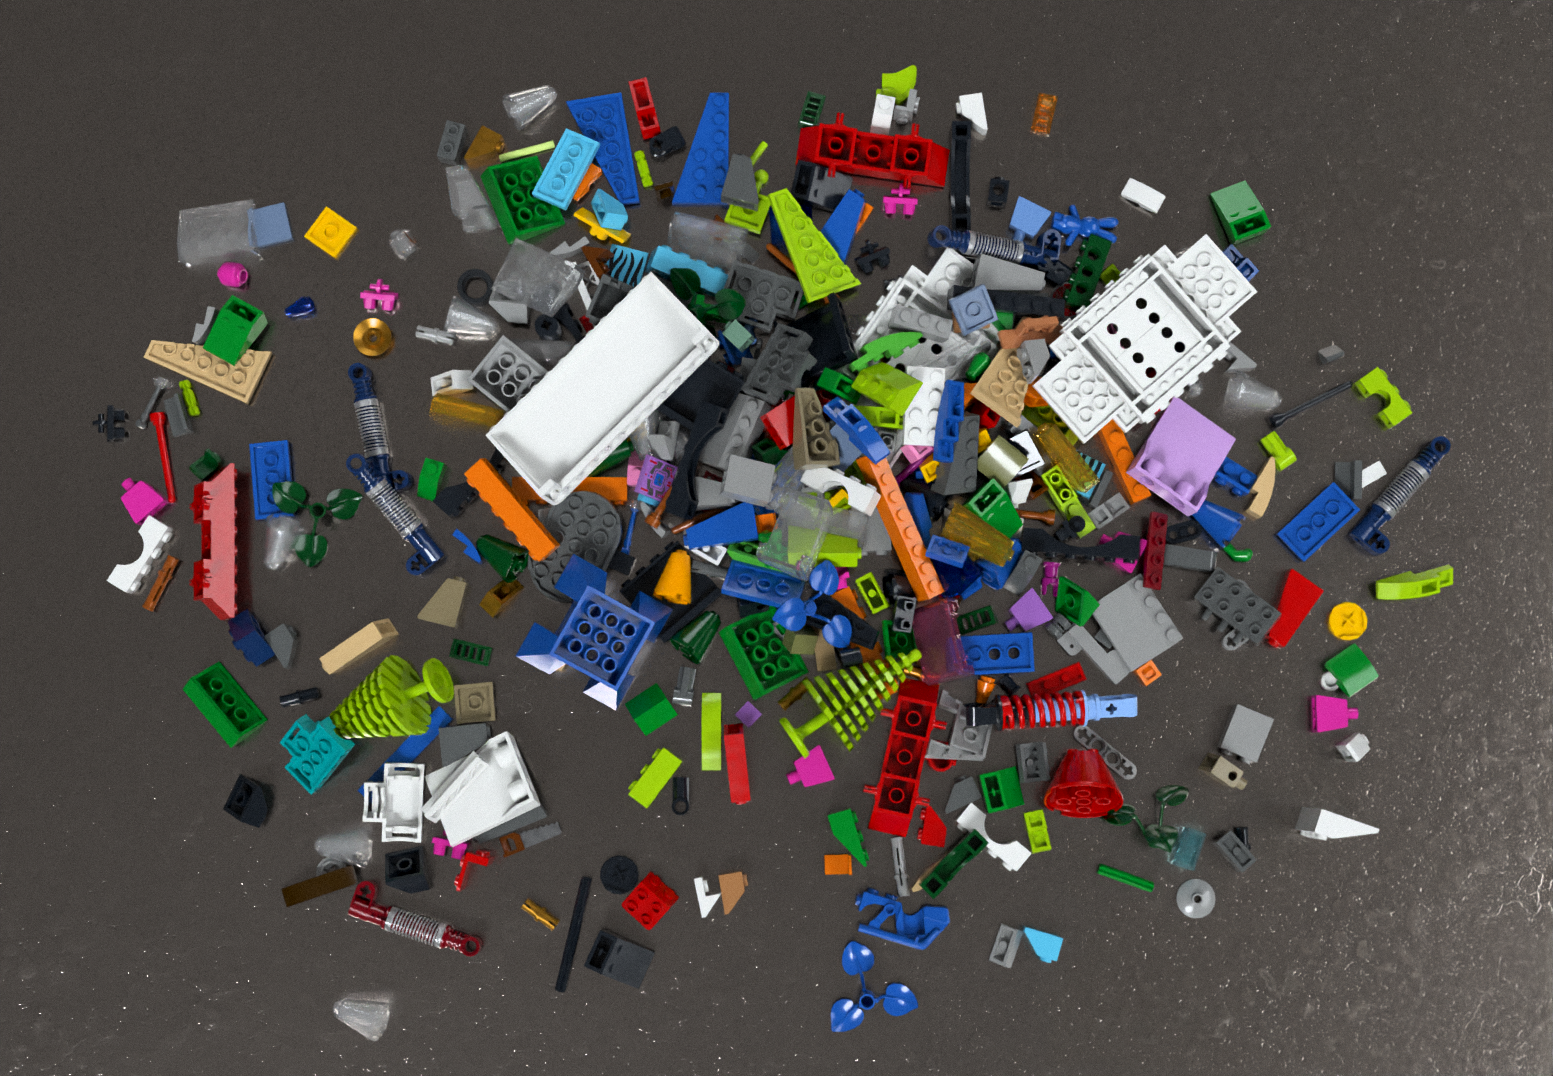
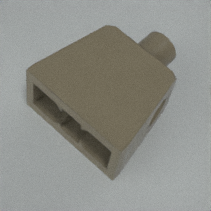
M1207 753L1198 768L1224 786L1230 788L1237 787L1243 790L1247 785V780L1242 777L1243 771L1220 755Z

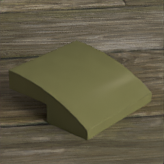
M998 435L978 457L977 469L989 479L994 478L1004 488L1028 462L1029 458Z

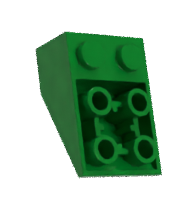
M1245 180L1210 193L1230 244L1235 245L1264 234L1271 228L1263 207Z
M232 295L221 308L203 349L235 366L268 324L264 312Z
M994 478L984 482L959 507L997 550L1023 525L1006 491Z
M846 808L827 814L833 835L866 867V861H869L867 850L861 847V842H864L861 830H856L855 823H858L855 811Z

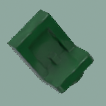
M207 448L204 455L189 466V470L203 482L220 469V456Z

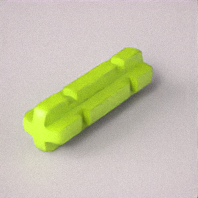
M636 151L634 156L636 161H638L636 163L642 178L643 187H650L653 185L647 161L645 160L644 151Z
M180 381L179 386L183 391L182 395L185 405L188 407L189 416L199 415L200 411L196 406L197 402L193 390L190 389L192 388L190 381Z

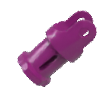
M1043 562L1045 571L1044 578H1042L1041 593L1045 595L1047 585L1051 584L1053 586V596L1056 597L1059 584L1058 567H1060V563Z

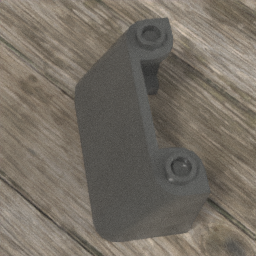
M603 274L585 317L589 318V323L597 326L600 320L607 316L613 310V307L627 296V293L635 287Z

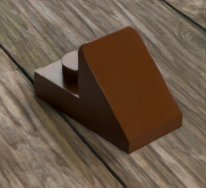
M589 246L581 247L597 277L601 279L603 274L610 276L608 273L610 269L605 262L611 259L614 254L608 249Z
M1033 470L1013 479H1032L1033 483L1027 497L1028 500H1034L1049 489Z

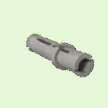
M903 837L890 838L895 868L894 879H896L898 897L910 896L908 886L909 874H907Z

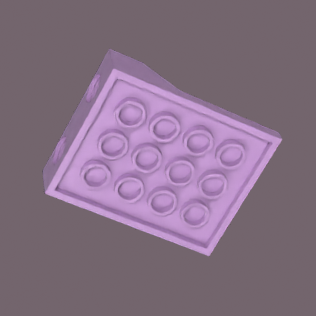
M1173 396L1169 401L1171 404L1162 412L1126 473L1186 516H1190L1198 512L1207 497L1209 484L1236 438L1184 401Z

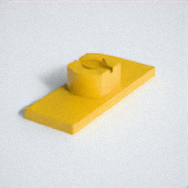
M584 207L574 213V217L591 225L589 233L593 236L597 235V238L600 240H606L610 236L624 243L631 236L630 233L623 229L620 231L600 227L596 215Z

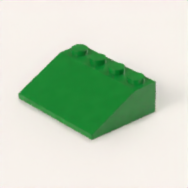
M538 156L489 166L480 176L508 245L525 241L565 224L559 207L532 195L543 173Z
M770 606L768 611L749 615L719 631L753 700L809 672L800 654H790L783 645V640L781 641L774 632L772 617L776 612V608ZM780 624L775 626L781 635L785 634L786 629Z

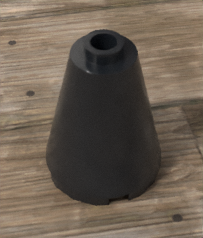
M910 474L900 483V490L904 494L923 493L930 520L934 523L935 520H939L944 514V509L950 505L948 504L949 497L953 499L954 494L942 495L931 490L932 483L935 484V482L927 483L925 479H916L915 475Z
M890 568L884 570L887 574L882 579L885 598H889V607H895L897 595L916 598L904 570Z

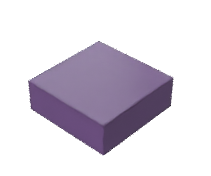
M749 701L735 714L748 728L762 715Z

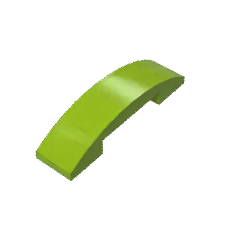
M702 693V770H721V693Z

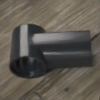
M689 777L673 778L672 811L678 816H685L690 811ZM682 801L685 802L686 809L680 813L676 810V805Z

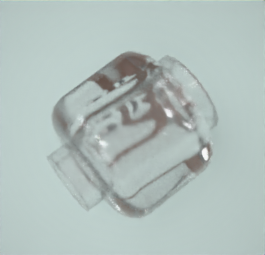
M397 229L390 234L389 246L397 256H404L406 258L416 251L417 241L407 229L402 231Z

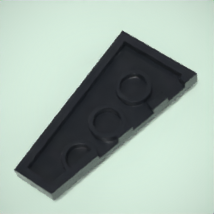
M813 590L811 597L816 595L819 591ZM822 593L820 597L813 601L817 606L816 614L826 617L830 621L833 616L842 615L850 621L852 628L851 642L871 650L874 649L880 633L879 630L831 595ZM806 616V624L821 630L828 624L821 619Z

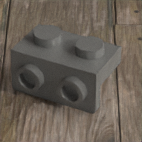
M1046 742L1016 744L1020 783L1050 780Z

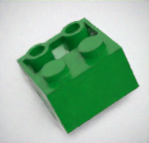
M1016 766L978 775L986 813L1024 805Z

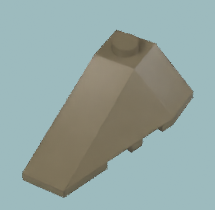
M814 388L795 389L793 428L795 470H813L840 465L838 444L831 436L829 431L830 425L824 419L822 414L823 408Z

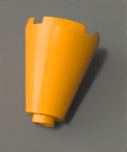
M676 550V552L671 553L654 589L653 597L660 600L664 597L668 602L676 604L691 603L690 556L687 555L686 551Z

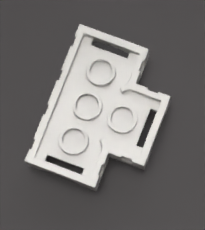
M386 762L384 763V781L364 782L363 822H382V842H422L423 814L420 809L424 806L425 763ZM395 767L415 768V771H396ZM369 791H372V811H369ZM392 833H413V837L392 836Z

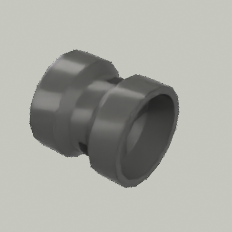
M1057 613L1054 616V620L1048 622L1045 628L1052 636L1059 640L1063 636V632L1072 625L1063 615Z

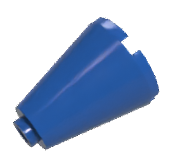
M1204 500L1198 512L1192 514L1197 522L1222 548L1226 547L1225 541L1230 543L1241 528L1240 520L1245 521L1246 516L1207 500Z
M1015 537L1010 538L999 550L994 547L975 560L972 564V569H977L983 577L982 581L995 590L1002 589L1022 553V542Z

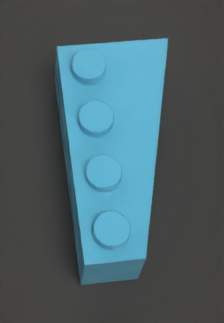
M666 245L657 246L652 251L644 271L646 273L654 271L658 273L659 277L671 280L670 269H692L698 274L701 281V287L698 292L715 297L718 291L724 289L728 274L724 273L725 270L719 267L711 268L707 266L706 262L699 259L694 261L690 259L688 254L683 252L675 253L671 247Z

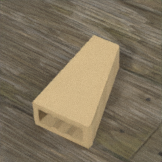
M389 618L373 621L319 658L322 662V668L329 675L338 673L399 634Z

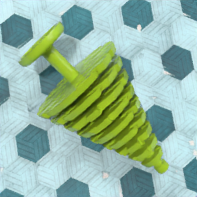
M915 648L908 655H905L903 652L898 653L899 662H896L891 655L887 656L885 659L890 666L889 668H886L880 659L874 660V664L880 672L878 675H876L868 662L862 663L864 671L870 678L869 681L865 679L856 666L849 667L860 685L859 688H857L844 669L837 670L849 689L850 694H847L831 672L825 674L840 697V701L836 699L820 676L813 677L830 703V707L825 704L808 679L803 680V685L821 713L797 729H794L785 717L781 718L779 722L804 759L810 753L803 743V739L827 722L848 751L851 752L854 747L835 717L838 715L853 738L858 742L861 735L844 710L848 709L862 730L866 732L869 728L868 724L854 703L857 702L873 723L876 715L864 696L867 695L880 712L883 709V705L874 690L877 688L884 700L888 702L891 697L883 683L886 681L895 692L898 689V685L893 676L896 675L903 683L906 676L902 669L906 668L910 673L914 668L912 663L922 658L921 652Z
M390 655L389 658L386 657L342 701V704H339L328 716L336 726L334 732L343 739L387 737L390 735L395 737L426 733L429 729L426 725H431V717L429 716L431 715V707L425 702L429 701L427 692L440 703H448L454 697V686L448 670L441 661L436 658H430L423 664L422 675L424 681H421L416 671L407 661L396 655Z

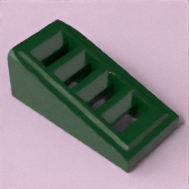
M808 91L798 121L799 128L818 126L826 99L825 95ZM810 97L819 99L821 101L820 103L810 101ZM808 104L817 106L818 110L808 107ZM806 111H810L817 114L816 116L807 114ZM806 117L813 119L814 122L804 120V118Z
M993 605L955 617L960 636L999 623ZM986 611H988L991 619L989 622L985 614ZM977 614H981L984 624H980ZM970 616H973L976 624L975 627H973ZM962 619H966L969 629H965Z
M453 639L449 657L488 667L493 648ZM459 644H462L460 656L456 655ZM470 646L468 657H464L466 647ZM474 648H478L476 658L472 659ZM482 649L486 650L483 661H479Z

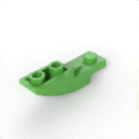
M901 332L876 339L859 350L863 356L851 363L848 368L851 373L856 370L860 372L869 367L868 362L871 360L877 362L884 355L887 359L892 356L896 359L904 353L903 349L907 346L911 349L919 344L918 339L923 334L921 332Z

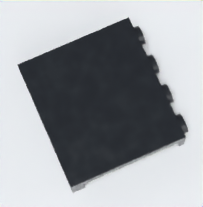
M834 292L827 295L829 304L786 325L804 331L813 338L808 351L817 359V362L810 371L805 370L803 373L801 387L819 379L825 367L835 371L858 359L843 304ZM777 321L774 322V326L776 328V326L778 325ZM792 333L789 334V336H792V337H795V338L798 337V335H795V334H792Z
M711 355L657 408L658 411L689 430L695 422L697 408L701 401L730 410L740 394L743 384L746 382L743 380L744 376L735 370L733 373L728 371L726 364L719 360L717 363L710 360Z
M671 541L664 548L666 550L661 555L656 554L650 560L651 564L646 568L643 566L636 571L635 574L637 576L632 580L627 579L621 584L622 589L620 590L631 605L638 592L641 591L673 609L658 635L665 644L670 641L673 635L687 626L723 595L719 587L707 575L691 572L690 604H676L668 602L664 597H662V600L653 597L654 589L671 553L676 552V550L686 551L679 541L675 543Z

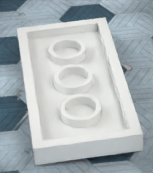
M906 366L905 373L920 380L923 384L903 415L902 445L934 447L936 421L945 383V368Z

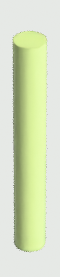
M554 141L500 154V162L555 148Z

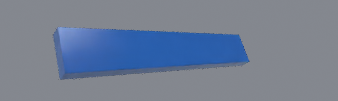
M438 706L430 715L431 725H426L429 727L428 731L422 735H410L384 763H412L439 735V727L448 726L453 721V718ZM384 763L367 781H384ZM395 767V770L404 771L407 767ZM364 784L357 790V791H359L363 796H364ZM369 791V802H370L371 804H372V791Z

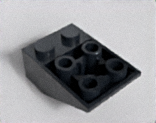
M798 160L790 193L799 204L834 212L847 191L851 189L853 177L836 171L835 177L832 178L833 170H831V177H828V168Z
M602 928L598 933L584 967L639 989L655 952Z

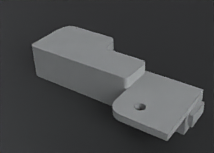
M1073 623L1068 631L1057 640L1071 656L1083 650L1113 685L1118 684L1130 673L1116 649L1106 653L1083 626L1080 627Z

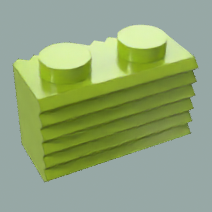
M872 572L856 579L855 584L859 588L858 591H860L862 598H864L865 604L868 605L867 608H869L871 615H875L889 607Z

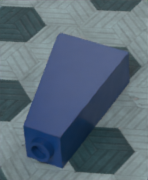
M856 188L854 191L850 189L847 191L820 231L845 265L867 202L863 198L864 194Z
M743 502L686 529L687 534L683 535L684 545L689 546V550L758 540L753 504Z

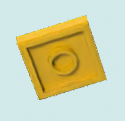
M326 206L304 237L336 259L358 228Z

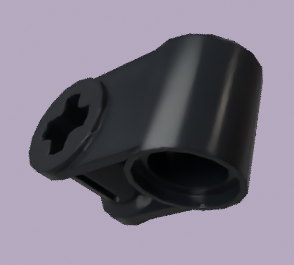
M673 126L665 132L654 136L649 143L650 153L657 158L686 145V141L678 126ZM655 145L661 146V149H658Z

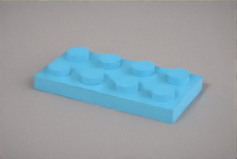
M566 128L532 195L567 210L601 146L600 143Z

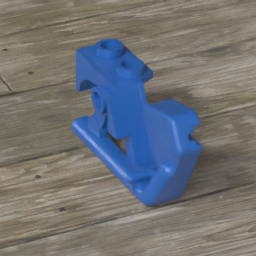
M868 888L867 891L862 890L861 894H857L855 905H858L857 909L859 911H862L865 906L870 904L884 906L883 910L868 925L859 923L857 931L919 950L926 949L950 923L949 910L946 906L923 905L916 914L906 915L902 910L901 902L897 901V896L887 893L886 897L878 895L879 891ZM895 913L897 933L894 934L881 930L880 925L888 916Z

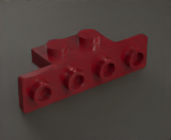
M1154 511L1150 512L1148 534L1146 535L1147 545L1145 547L1143 563V587L1160 590L1168 515Z

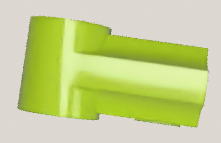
M1275 431L1260 440L1270 456L1275 458V468L1278 471H1282L1297 461L1293 451L1284 445Z

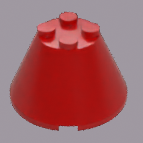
M1069 749L1044 795V804L1051 811H1054V809L1061 811V815L1094 818L1108 815V811L1113 809L1114 811L1119 810L1123 805V795L1097 749H1088L1087 751Z

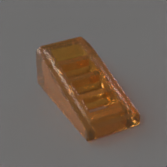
M1038 93L1031 126L1032 131L1050 133L1058 96ZM1042 100L1049 101L1051 105L1042 104L1041 102ZM1040 107H1041V108L1050 109V112L1047 113V112H1043V111H1039V110H1040ZM1038 115L1047 116L1048 120L1039 119ZM1036 123L1047 124V127L1036 126Z

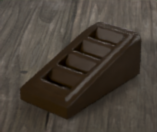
M673 181L654 186L657 200L675 195Z

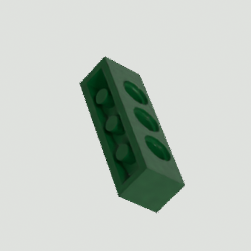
M1090 234L1087 239H1083L1080 246L1082 250L1081 255L1077 256L1074 263L1076 270L1070 275L1068 280L1070 287L1065 290L1062 299H1065L1064 308L1076 312L1083 305L1087 308L1091 304L1090 299L1096 290L1112 244L1111 241ZM1088 254H1092L1095 260H1091ZM1082 271H1086L1089 277L1084 276ZM1076 287L1081 288L1083 294L1078 293Z

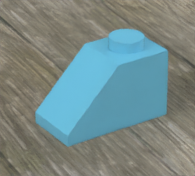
M597 189L591 206L600 227L621 231L623 225L628 220V214L624 205L603 190Z
M1023 926L1022 930L1035 954L1040 956L1039 960L1051 963L1052 960L1057 961L1063 938Z

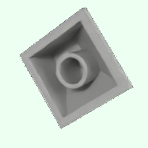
M496 280L489 304L508 322L527 324L531 310L533 284Z

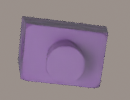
M1031 588L1008 610L1012 617L1006 620L1004 625L1010 632L1018 626L1025 632L1053 619V617L1034 589Z

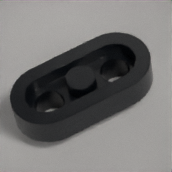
M1195 520L1167 527L1166 542L1170 545L1194 540L1201 535L1202 526ZM1189 527H1192L1194 529L1193 534H1190L1188 532ZM1170 532H1174L1176 534L1175 539H1172L1170 537Z

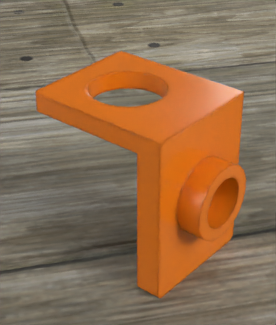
M851 854L824 855L825 875H852Z

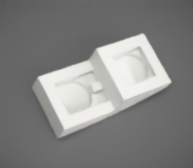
M1132 178L1128 180L1121 193L1122 197L1136 202L1140 207L1154 213L1158 212L1166 198L1160 192Z

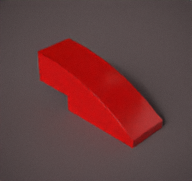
M647 77L629 81L643 140L661 134Z

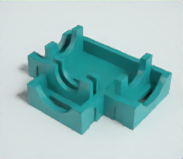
M305 714L295 721L279 743L293 756L285 766V769L312 795L324 785L355 744L349 739L345 740L339 737L334 732L336 726L329 717L321 722L318 720L314 723ZM297 728H299V732L296 734L295 737H293V733Z

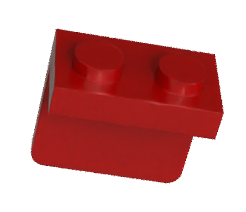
M483 849L471 850L462 855L459 865L462 867L460 874H457L454 885L457 886L456 891L460 892L466 888L472 863L483 866L493 864L494 856L490 855V851Z
M650 871L624 900L622 907L644 928L651 930L679 897L658 876Z

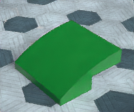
M1355 643L1325 663V668L1337 679V686L1349 698L1379 677L1369 659Z

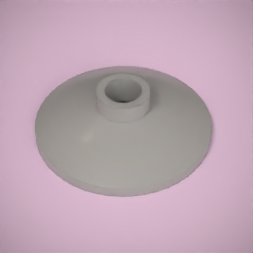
M1190 879L1179 887L1176 894V902L1180 911L1186 916L1202 918L1208 915L1214 908L1215 893L1207 882L1200 879ZM1197 895L1200 896L1198 903L1194 901V897Z

